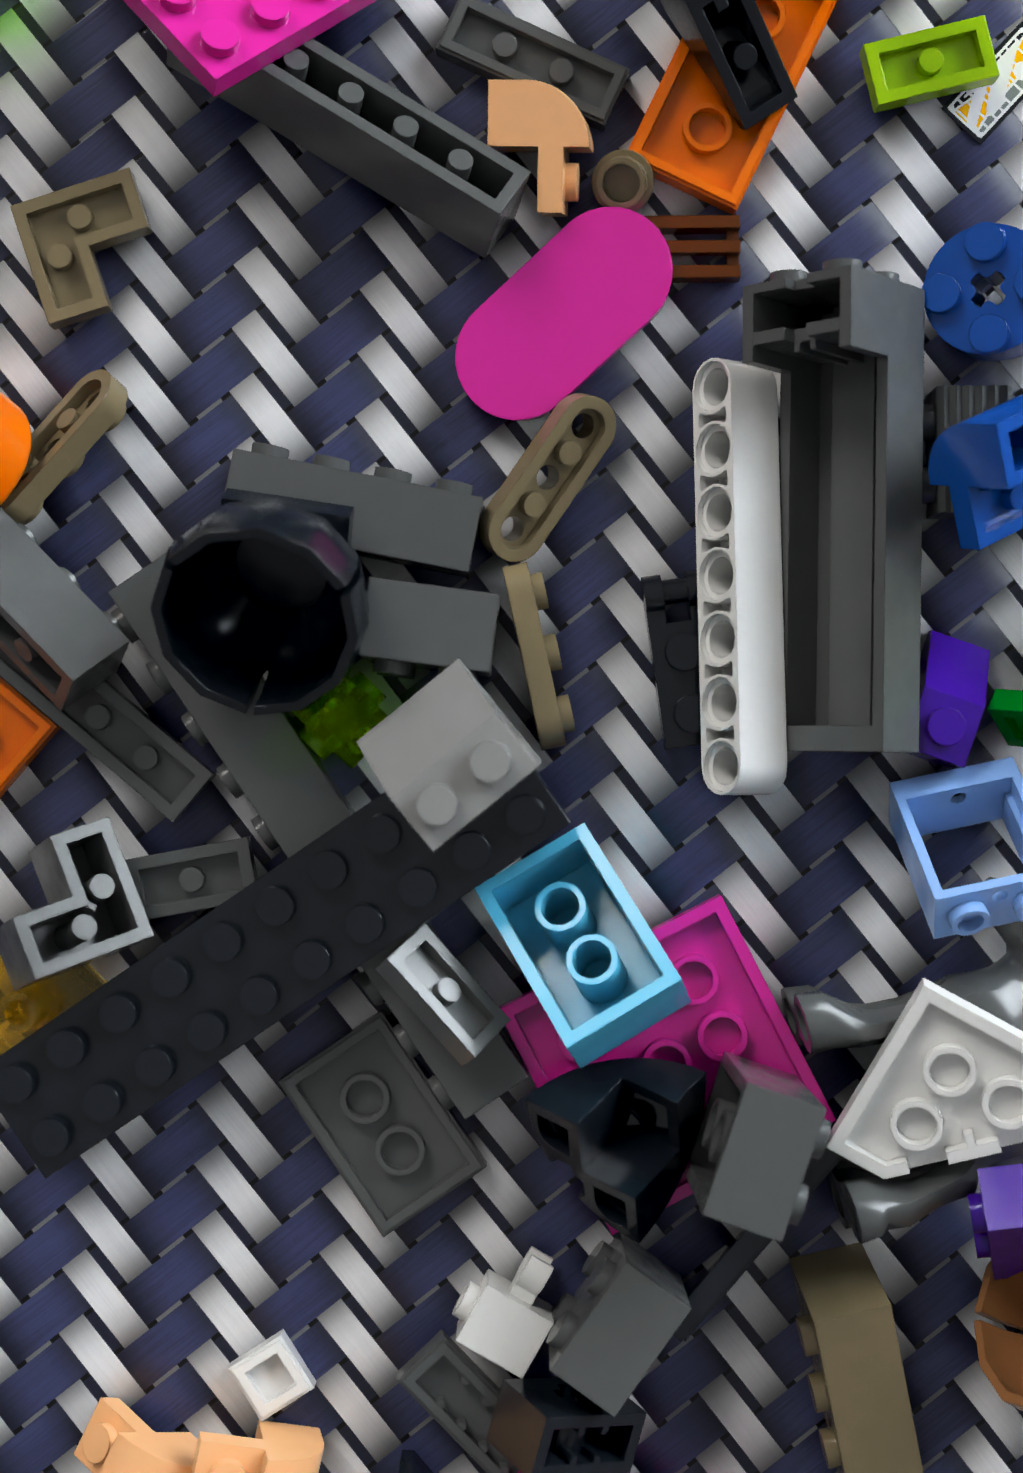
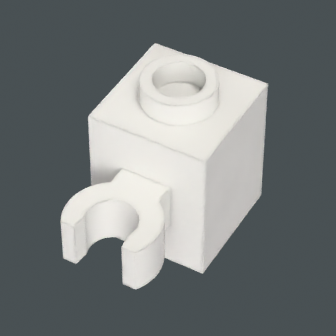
M531 1246L512 1282L489 1268L479 1285L470 1280L463 1289L452 1312V1315L459 1319L457 1322L456 1341L523 1379L554 1324V1319H552L553 1305L537 1297L554 1269L551 1265L553 1258Z

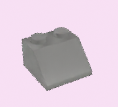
M459 658L356 742L390 800L433 852L539 767L542 762L541 758Z

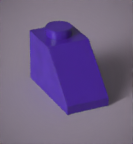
M933 630L928 632L920 655L919 753L907 754L947 768H965L985 710L990 650Z

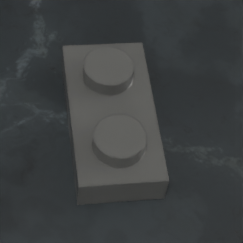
M250 836L126 859L148 920L218 907L258 879Z
M426 924L416 930L375 968L461 1066L475 1058L510 1021V1018Z

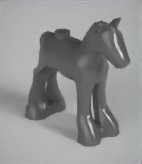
M988 877L985 881L998 878ZM1023 921L994 926L1006 943V954L998 961L985 968L946 974L932 983L1023 1031ZM802 985L782 988L781 1001L788 1026L799 1046L805 1045L806 1050L810 1054L834 1048H862L884 1043L915 990L896 998L858 1004L846 1003L814 987ZM1023 1142L1001 1147L1002 1153L949 1164L948 1160L939 1161L910 1169V1174L882 1179L870 1171L855 1167L833 1169L828 1174V1180L836 1210L844 1228L852 1227L860 1244L882 1237L887 1230L910 1227L938 1207L968 1197L967 1194L975 1193L979 1184L978 1168L1022 1164Z

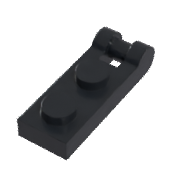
M697 569L684 571V577L661 580L660 575L641 577L642 598L664 750L701 745ZM687 602L689 620L667 623L665 605Z

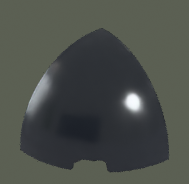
M623 1058L607 1060L566 1072L550 1080L525 1099L531 1125L548 1159L551 1162L560 1160L570 1165L573 1173L583 1181V1187L578 1193V1197L583 1203L611 1227L638 1244L649 1233L668 1205L690 1159L703 1114L706 1072L689 1065L662 1059Z

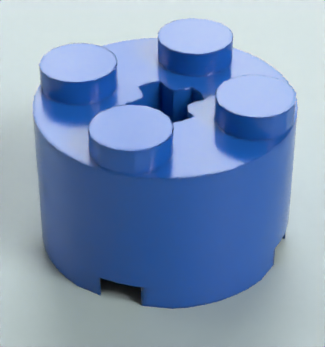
M993 222L975 224L948 240L931 261L922 289L925 290V311L934 330L943 340L968 357L983 361H1002L1023 356V230L1011 225ZM988 284L996 287L1001 284L1000 289L1006 296L999 305L991 301L984 303L985 297L982 291Z

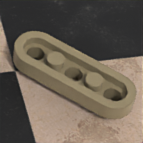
M104 369L92 371L73 386L31 434V450L26 468L14 490L0 505L15 522L26 525L34 520L40 513L44 500L63 479L76 473L84 462L85 454L105 432L111 431L122 421L126 413L128 398L125 386Z
M574 393L563 398L555 406L481 516L479 536L482 544L491 554L509 562H521L532 557L540 549L614 440L617 426L616 417L613 409L605 400L584 393ZM581 414L583 426L574 435L572 422L577 415ZM546 465L548 468L547 480L542 485H538L536 480L537 473L540 468ZM512 517L513 529L507 536L503 537L501 526L507 518Z
M527 562L502 567L541 751L566 746L564 733L576 731L569 696L568 694L556 696L551 672L562 670V663L555 633L543 635L538 611L549 609L542 572L530 574Z

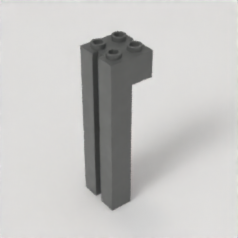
M852 258L827 260L823 262V270L811 273L795 269L774 271L769 274V281L743 286L742 363L781 373L779 470L787 751L919 753L925 290L899 281L898 273L866 270L863 268L861 260Z

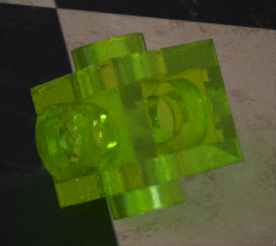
M359 671L352 679L346 676L341 684L301 711H292L305 725L298 735L322 759L326 760L334 752L353 769L365 757L356 742L388 716L378 707L386 696L362 672Z

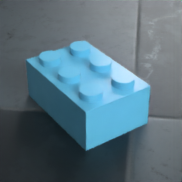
M585 823L570 830L474 888L560 1038L580 1069L691 1003L682 978Z

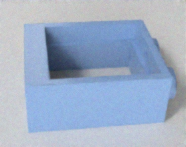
M1013 757L889 783V824L933 939L952 935L968 936L976 934L985 928L1023 921V873L942 890L921 837L932 833L1003 819L1023 864V778Z

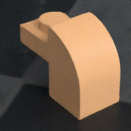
M488 80L487 145L498 152L538 153L537 213L543 217H568V202H578L580 189L579 163H569V153H594L592 134L586 119L575 103L564 92L548 83L537 80Z
M101 1397L74 1455L92 1473H191L198 1439L191 1432H154L120 1398Z
M258 1420L255 1438L199 1431L191 1473H319L324 1450L323 1437L318 1427L264 1420L262 1422Z

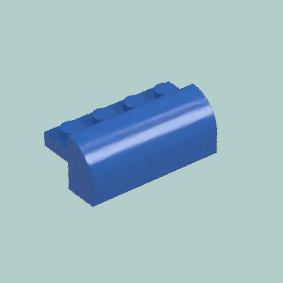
M1023 394L947 428L938 436L931 449L928 466L930 485L949 486L960 548L981 550L1023 529Z

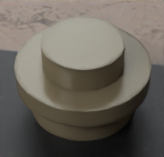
M619 149L608 153L597 163L593 171L592 189L595 198L602 207H621L637 211L646 204L654 189V173L650 163L644 156L633 150Z

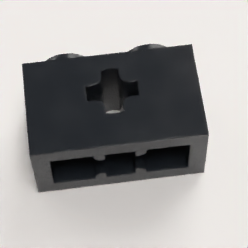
M559 1377L503 1379L486 1440L522 1473H630L647 1412L628 1398L617 1415L613 1417Z

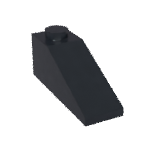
M660 0L669 18L742 130L749 129L798 97L755 0Z

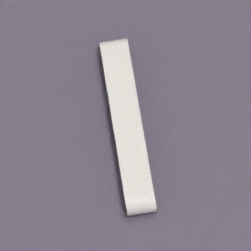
M710 358L703 362L697 370L692 390L701 768L703 779L707 787L714 794L770 795L776 793L782 787L787 773L777 383L774 374L770 370L743 364L739 361Z

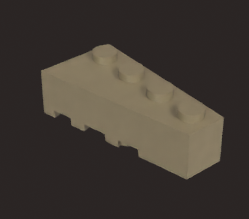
M858 1242L789 1258L802 1315L795 1317L803 1353L805 1357L811 1356L814 1372L807 1374L810 1393L816 1412H824L827 1424L826 1428L818 1429L828 1469L836 1467L837 1473H924L892 1306L863 1245Z

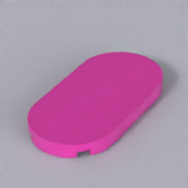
M601 207L589 210L574 218L475 310L461 329L456 344L455 365L459 381L473 403L493 417L512 421H526L548 415L563 398L573 394L650 323L663 308L672 283L673 263L669 246L660 230L643 215L621 207Z

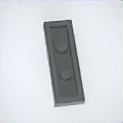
M481 0L457 1L436 46V56L488 80H537L558 88L575 103L586 119L588 126L601 132L605 131L629 79L631 70Z

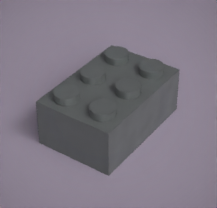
M724 1051L702 1114L695 1145L684 1171L702 1215L779 1242L783 1240L788 1223L794 1226L799 1223L808 1198V1186L802 1184L810 1158L819 1160L824 1153L829 1139L831 1122L824 1119L827 1109L796 1075Z

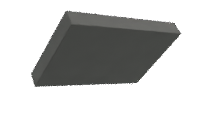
M384 1009L278 1081L383 1237L487 1167L486 1160L453 1111H447L433 1093L427 1081L430 1077L416 1057L412 1059L399 1043L392 1030L394 1024Z

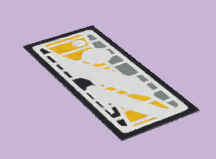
M1023 21L994 51L1000 73L995 83L955 93L941 108L980 145L1023 100Z

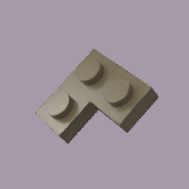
M128 167L11 205L10 208L48 324L54 330L112 312V305L94 252L153 233L134 174Z

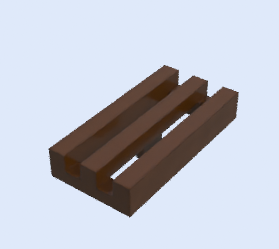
M740 215L644 216L660 230L662 235L725 234V240H666L671 256H725L726 265H673L672 283L739 282L741 278V265H739V255L741 252V240H739Z

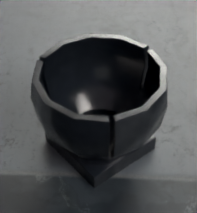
M227 488L221 498V506L172 542L164 560L150 609L163 657L199 695L246 714L253 702L262 676L268 670L262 693L254 705V715L301 711L342 683L352 668L369 625V603L362 562L358 558L356 551L351 547L354 507Z

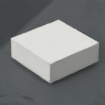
M284 1329L233 1360L228 1367V1370L261 1422L314 1389L316 1384L314 1376Z

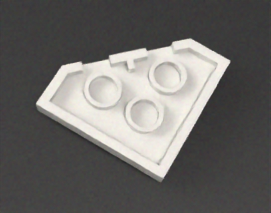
M922 978L831 1129L826 1148L882 1179L910 1174V1168L944 1160H948L949 1164L1002 1153L1001 1147L1022 1143L1023 1031L931 981Z

